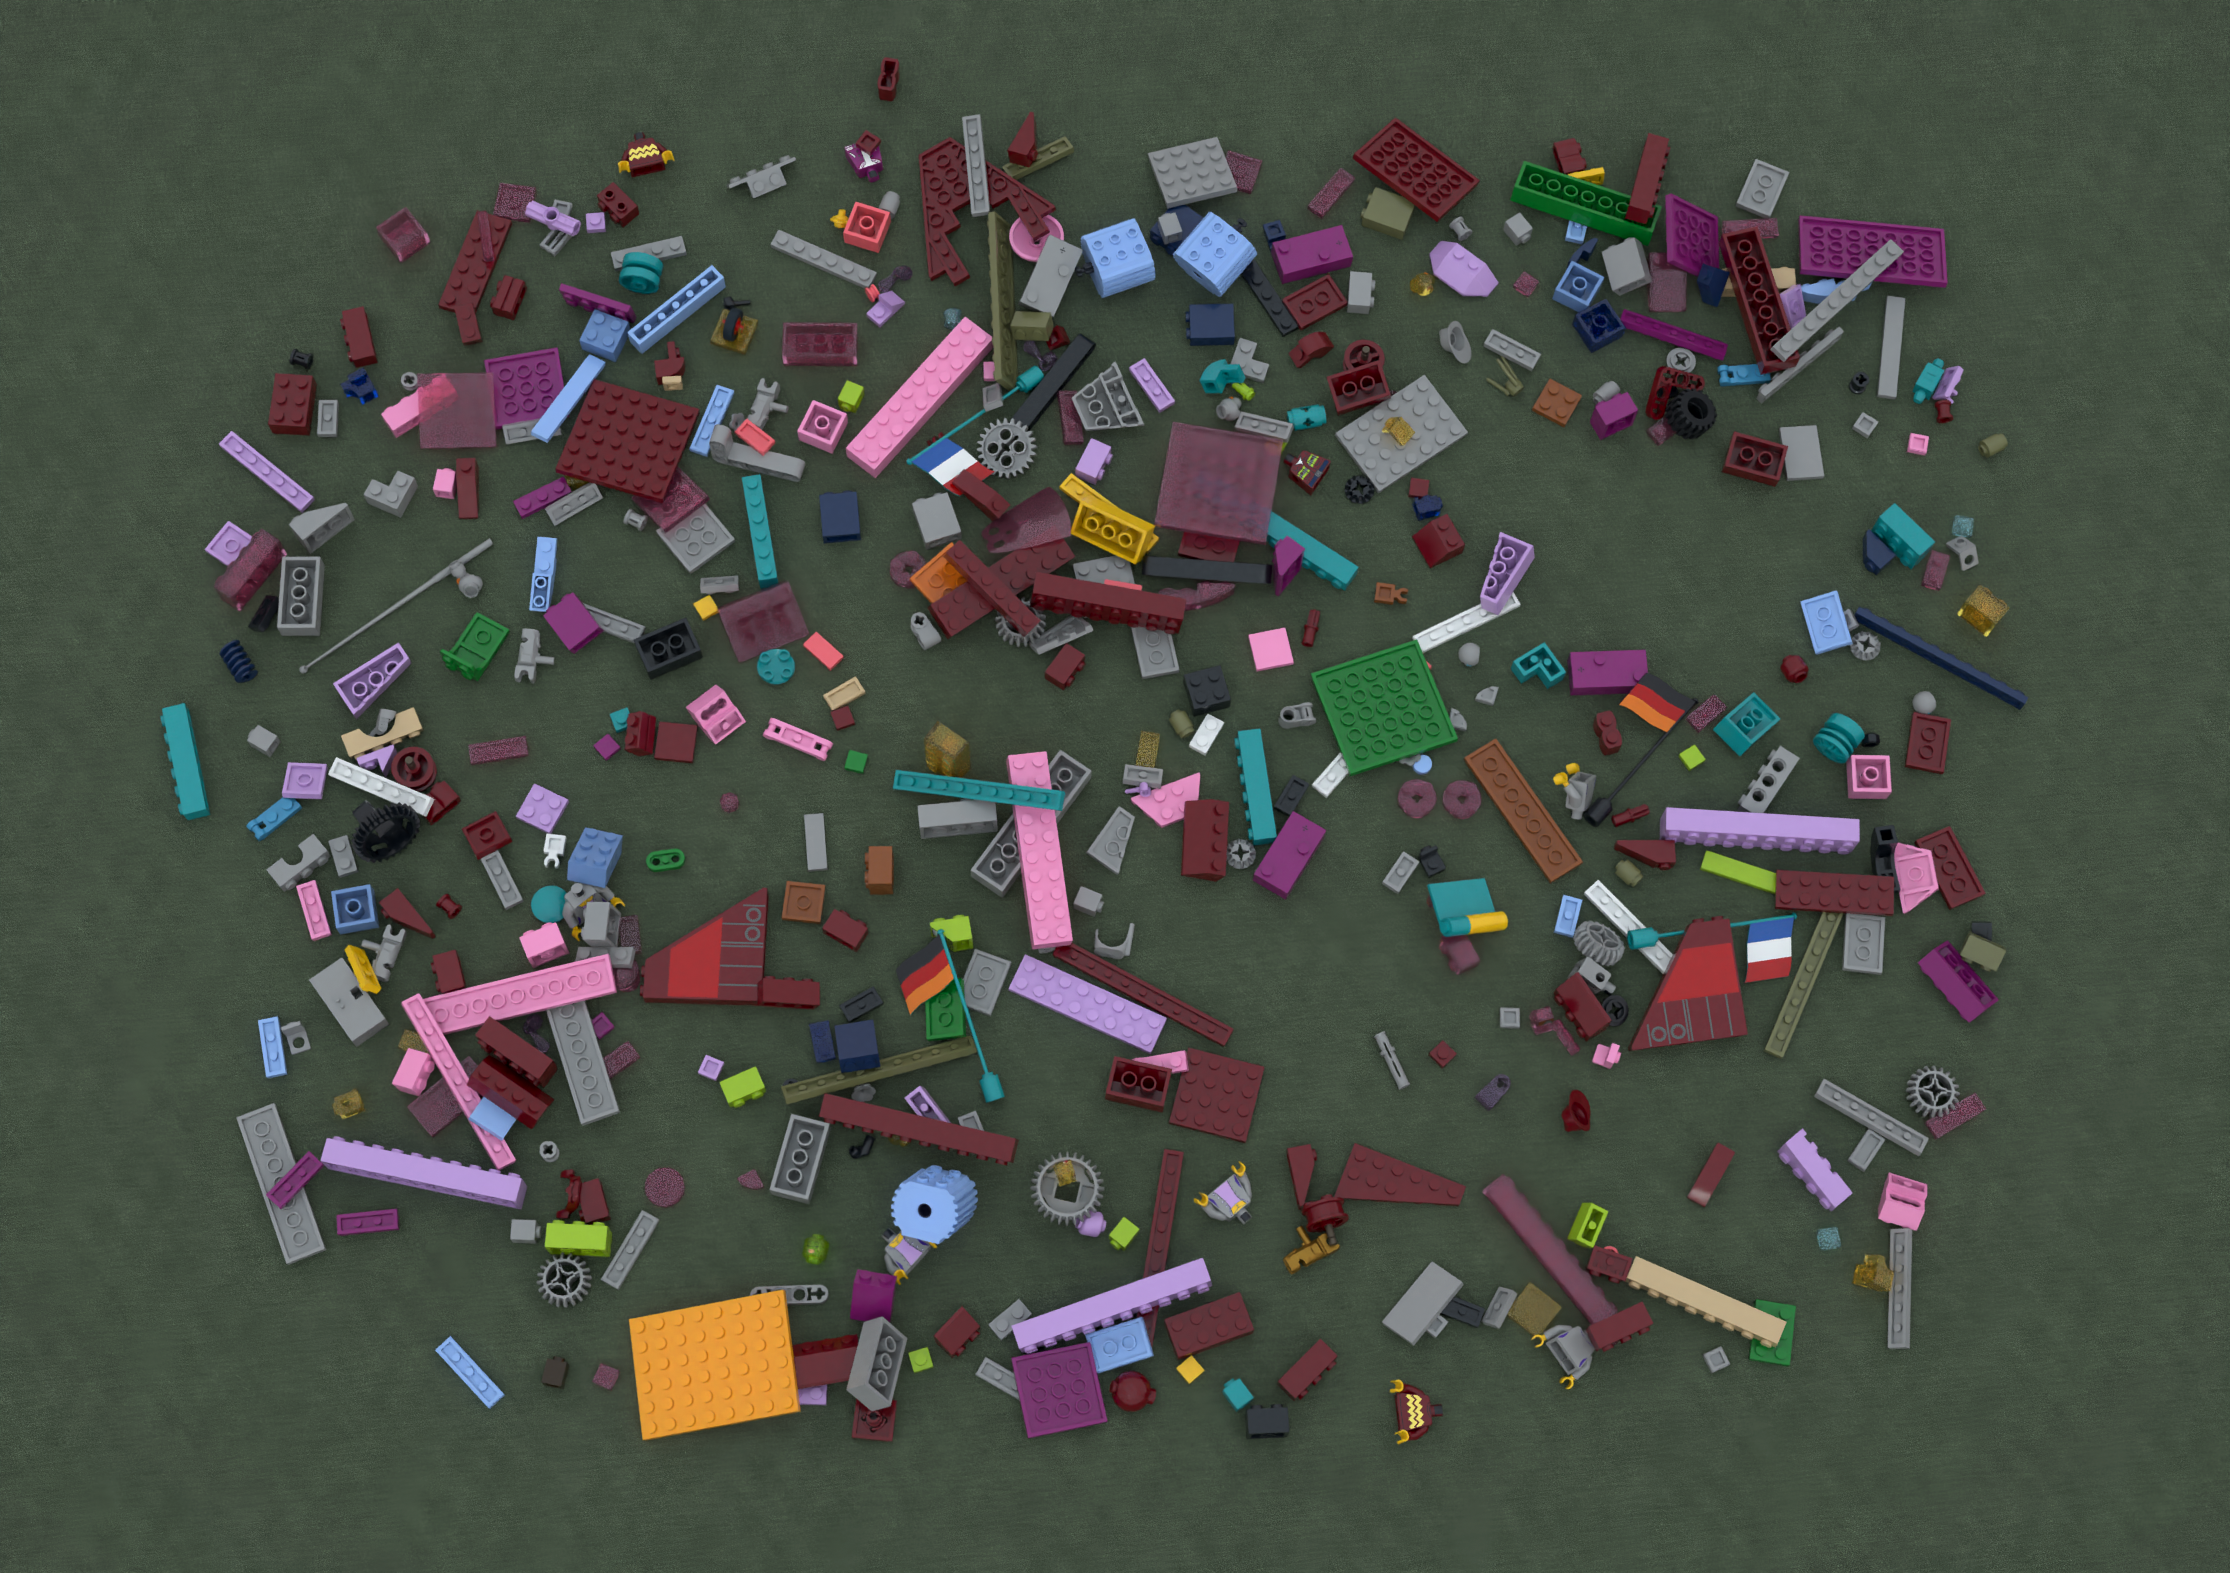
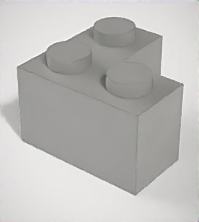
M397 471L389 486L372 479L364 493V497L368 504L401 518L418 485L414 477Z

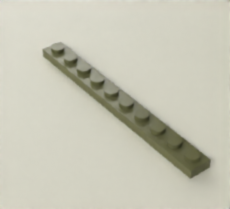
M1821 913L1764 1048V1052L1780 1059L1783 1058L1844 913Z
M970 1035L881 1059L880 1067L846 1073L837 1071L781 1086V1090L786 1104L796 1103L825 1093L836 1092L915 1069L929 1067L937 1063L977 1053L976 1045Z

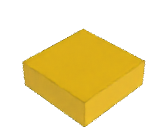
M710 595L693 604L703 621L719 612Z
M1192 1355L1176 1368L1188 1384L1192 1383L1205 1371Z

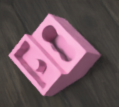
M714 685L686 706L694 721L714 744L720 742L746 722L725 691L717 685Z
M1888 1173L1878 1207V1219L1917 1231L1925 1212L1927 1184Z

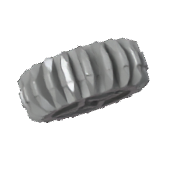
M1022 597L1021 601L1041 620L1025 637L1012 632L1011 630L1016 629L998 611V617L995 618V622H997L996 629L999 630L998 635L1003 636L1004 642L1009 640L1010 645L1016 642L1017 647H1020V643H1024L1026 647L1028 641L1035 643L1034 638L1039 640L1040 634H1044L1043 628L1046 627V622L1044 621L1046 620V615L1042 614L1043 611L1030 607L1031 599L1025 602V597Z
M1584 921L1583 924L1581 923L1578 926L1573 937L1574 944L1582 952V955L1588 956L1600 965L1613 966L1621 959L1625 949L1620 936H1617L1616 932L1610 930V927L1607 928L1604 924H1599L1597 921Z
M1925 1066L1923 1071L1918 1069L1916 1074L1910 1076L1912 1080L1907 1082V1085L1910 1087L1906 1088L1905 1091L1910 1093L1906 1097L1907 1100L1913 1101L1910 1107L1916 1106V1113L1920 1110L1923 1111L1922 1117L1929 1113L1930 1119H1933L1935 1114L1938 1118H1941L1943 1114L1947 1116L1950 1113L1949 1110L1953 1111L1955 1109L1954 1104L1959 1102L1956 1097L1960 1095V1092L1955 1091L1959 1088V1085L1953 1084L1956 1080L1955 1077L1950 1079L1948 1077L1950 1072L1948 1071L1944 1074L1942 1067L1938 1071L1936 1066H1932L1931 1069ZM1930 1078L1928 1086L1919 1088V1083L1922 1079ZM1938 1081H1940L1945 1088L1941 1087ZM1920 1096L1924 1097L1927 1100V1103H1925ZM1947 1097L1944 1105L1936 1106L1938 1098Z
M564 1253L560 1254V1259L553 1255L554 1261L552 1263L547 1259L546 1263L548 1266L541 1265L540 1268L544 1273L540 1272L537 1274L538 1277L543 1278L537 1281V1284L542 1286L538 1291L544 1293L542 1296L544 1300L549 1298L548 1303L551 1305L556 1300V1307H560L563 1302L564 1307L567 1308L569 1301L575 1306L576 1302L574 1299L578 1298L579 1301H582L581 1293L588 1295L584 1288H591V1284L586 1282L592 1279L591 1275H586L590 1272V1269L584 1268L586 1262H580L579 1256L573 1259L572 1253L568 1254L567 1259ZM562 1265L573 1266L579 1271L565 1272ZM556 1269L557 1276L549 1283V1277ZM562 1274L568 1278L566 1280L567 1287L561 1282ZM580 1277V1283L575 1291L572 1292L573 1282L578 1280L577 1278ZM553 1288H563L567 1295H556L550 1290Z

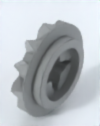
M1675 348L1669 352L1666 364L1670 368L1690 373L1695 367L1696 359L1690 350ZM1678 359L1680 361L1685 360L1683 364L1684 366H1682V364H1677Z
M1862 631L1855 634L1852 638L1853 644L1850 645V649L1858 659L1871 660L1879 654L1881 642L1871 632ZM1866 640H1868V645L1871 647H1868L1865 651H1863L1864 645L1861 643H1864Z
M1240 838L1231 841L1227 846L1226 861L1229 865L1237 869H1244L1252 865L1256 857L1253 844L1248 842V840ZM1239 847H1241L1242 852H1246V854H1243L1242 861L1239 855H1235Z

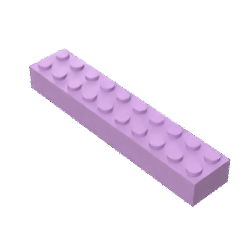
M1666 807L1660 818V840H1675V843L1684 842L1686 845L1703 843L1704 846H1714L1719 844L1727 848L1736 845L1742 846L1745 849L1761 847L1763 850L1780 848L1782 851H1790L1792 849H1799L1800 852L1817 850L1819 853H1830V851L1846 855L1851 853L1859 843L1860 828L1859 819Z
M334 1136L333 1139H326L320 1161L330 1170L522 1209L527 1185L518 1174L509 1173L508 1175H503L501 1171L495 1169L484 1171L476 1165L465 1167L457 1161L445 1163L442 1162L441 1158L431 1157L426 1159L418 1153L407 1155L403 1154L404 1151L399 1149L388 1151L384 1150L383 1146L375 1144L372 1147L364 1146L365 1143L353 1140V1143L345 1142L346 1139Z
M1200 1258L1012 1325V1329L1020 1351L1027 1355L1038 1352L1037 1348L1053 1347L1057 1345L1056 1341L1075 1339L1076 1334L1082 1332L1084 1335L1092 1333L1096 1327L1101 1325L1103 1328L1109 1327L1114 1324L1115 1320L1122 1319V1321L1133 1318V1314L1137 1312L1145 1314L1152 1311V1307L1160 1305V1307L1170 1305L1171 1300L1178 1298L1181 1301L1191 1297V1293L1198 1292V1294L1207 1292L1210 1290L1209 1287L1212 1286V1282L1204 1259Z

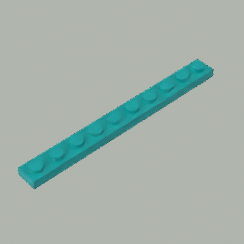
M896 770L893 789L1057 811L1063 810L1065 792L1059 790Z

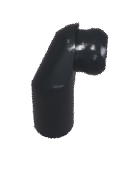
M866 1135L863 1145L851 1146L849 1148L851 1157L859 1159L869 1155L875 1138Z

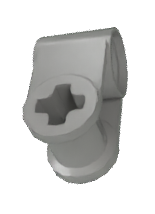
M917 612L912 615L911 630L924 651L942 641L939 633L924 613Z
M1306 702L1284 707L1278 718L1279 725L1282 728L1289 729L1315 724L1317 721L1313 717V704ZM1289 715L1292 717V720H1286L1283 716Z

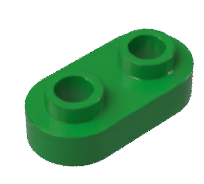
M676 848L654 851L646 858L647 867L653 872L679 869L685 863L684 853ZM675 857L679 858V861L676 863L672 861ZM656 860L660 861L659 865H653V862Z

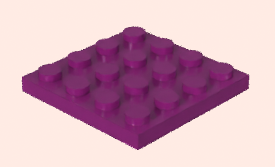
M1673 194L1666 195L1667 262L1697 277L1703 263L1719 268L1718 217Z
M558 347L484 360L496 430L503 429L502 425L541 418L564 388Z
M1090 1342L1011 1358L1028 1439L1107 1423Z

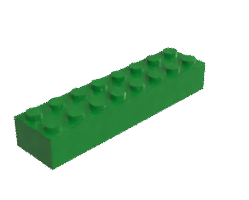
M1527 161L1523 162L1510 201L1624 239L1636 238L1646 246L1650 243L1662 206L1657 204L1655 206L1652 205V207H1655L1652 218L1648 217L1646 224L1625 219L1630 195Z

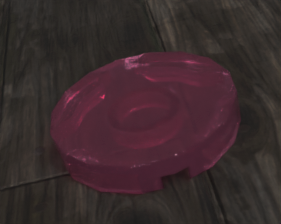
M658 1168L650 1173L646 1179V1196L651 1203L658 1207L674 1206L684 1195V1180L679 1172L672 1168Z

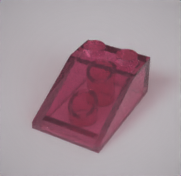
M1667 252L1649 253L1647 264L1652 278V282L1647 284L1649 312H1686L1687 272L1668 263Z

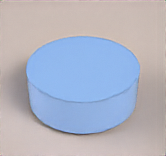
M1422 754L1420 761L1415 762L1412 766L1413 770L1420 775L1427 774L1432 767L1431 759L1427 755Z

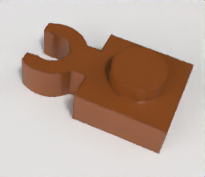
M1377 582L1374 602L1393 605L1394 600H1397L1400 604H1406L1407 599L1402 598L1400 595L1407 594L1408 589L1401 588L1395 590L1394 584Z

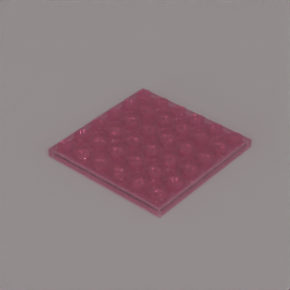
M1173 422L1154 523L1155 527L1266 545L1283 440Z

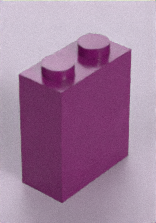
M573 592L563 596L560 603L549 607L543 615L573 654L604 631L580 598Z
M857 1269L853 1284L850 1319L869 1321L884 1317L890 1323L893 1314L897 1276Z

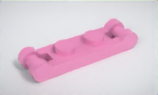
M770 718L768 722L769 727L763 733V736L767 739L780 742L814 756L821 761L826 760L827 752L833 746V743L829 740L775 718ZM776 728L781 729L779 734L775 733ZM817 744L822 746L820 751L815 749Z

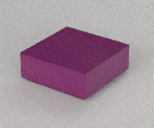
M609 734L593 745L606 761L621 749Z
M603 1012L592 1019L593 1027L599 1040L615 1028Z

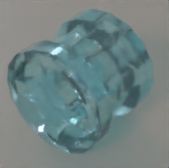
M950 308L943 312L944 318H946L944 327L953 330L961 322V310Z

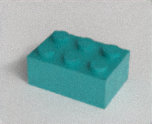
M1895 503L1879 516L1871 530L1896 554L1900 562L1910 569L1927 556L1935 543Z

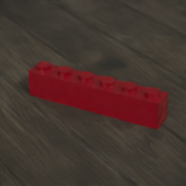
M1648 133L1625 219L1646 224L1648 217L1652 218L1655 207H1652V205H1656L1658 195L1655 193H1659L1661 183L1658 181H1662L1664 171L1661 169H1665L1667 159L1664 157H1668L1671 148L1668 146V138Z
M961 540L943 556L1023 637L1041 621Z

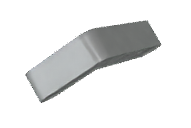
M719 424L714 426L709 445L712 458L715 461L790 481L799 482L801 480L806 464L803 460L771 451L762 456L751 446L733 442L731 430L728 427Z

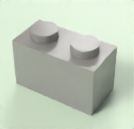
M1350 271L1347 301L1348 313L1369 314L1370 307L1373 308L1374 297L1371 296V291L1375 290V280H1372V273Z

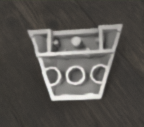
M1116 361L1104 373H1100L1099 377L1092 383L1087 384L1071 398L1086 431L1144 426Z

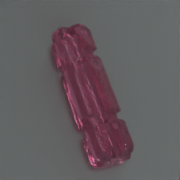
M1560 1019L1555 1020L1551 1027L1554 1031H1557V1036L1564 1046L1568 1047L1567 1050L1570 1055L1578 1053L1580 1047L1577 1043H1574V1039L1566 1027H1563L1564 1024Z

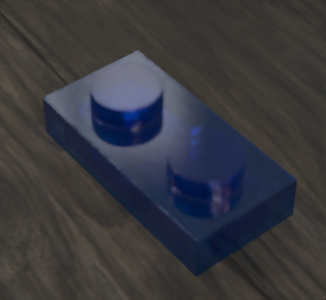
M829 1021L809 1024L816 1062L821 1063L835 1060L836 1056Z

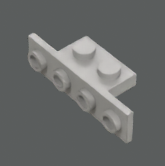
M786 155L779 158L780 162L774 165L773 162L763 165L762 170L756 171V169L746 172L747 176L741 179L739 176L730 179V183L726 186L727 188H732L746 182L752 198H756L786 185L787 183L780 167L795 161L796 158Z

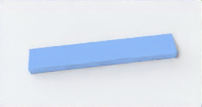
M589 354L532 429L531 435L548 443L591 386L593 380L603 370L605 362Z

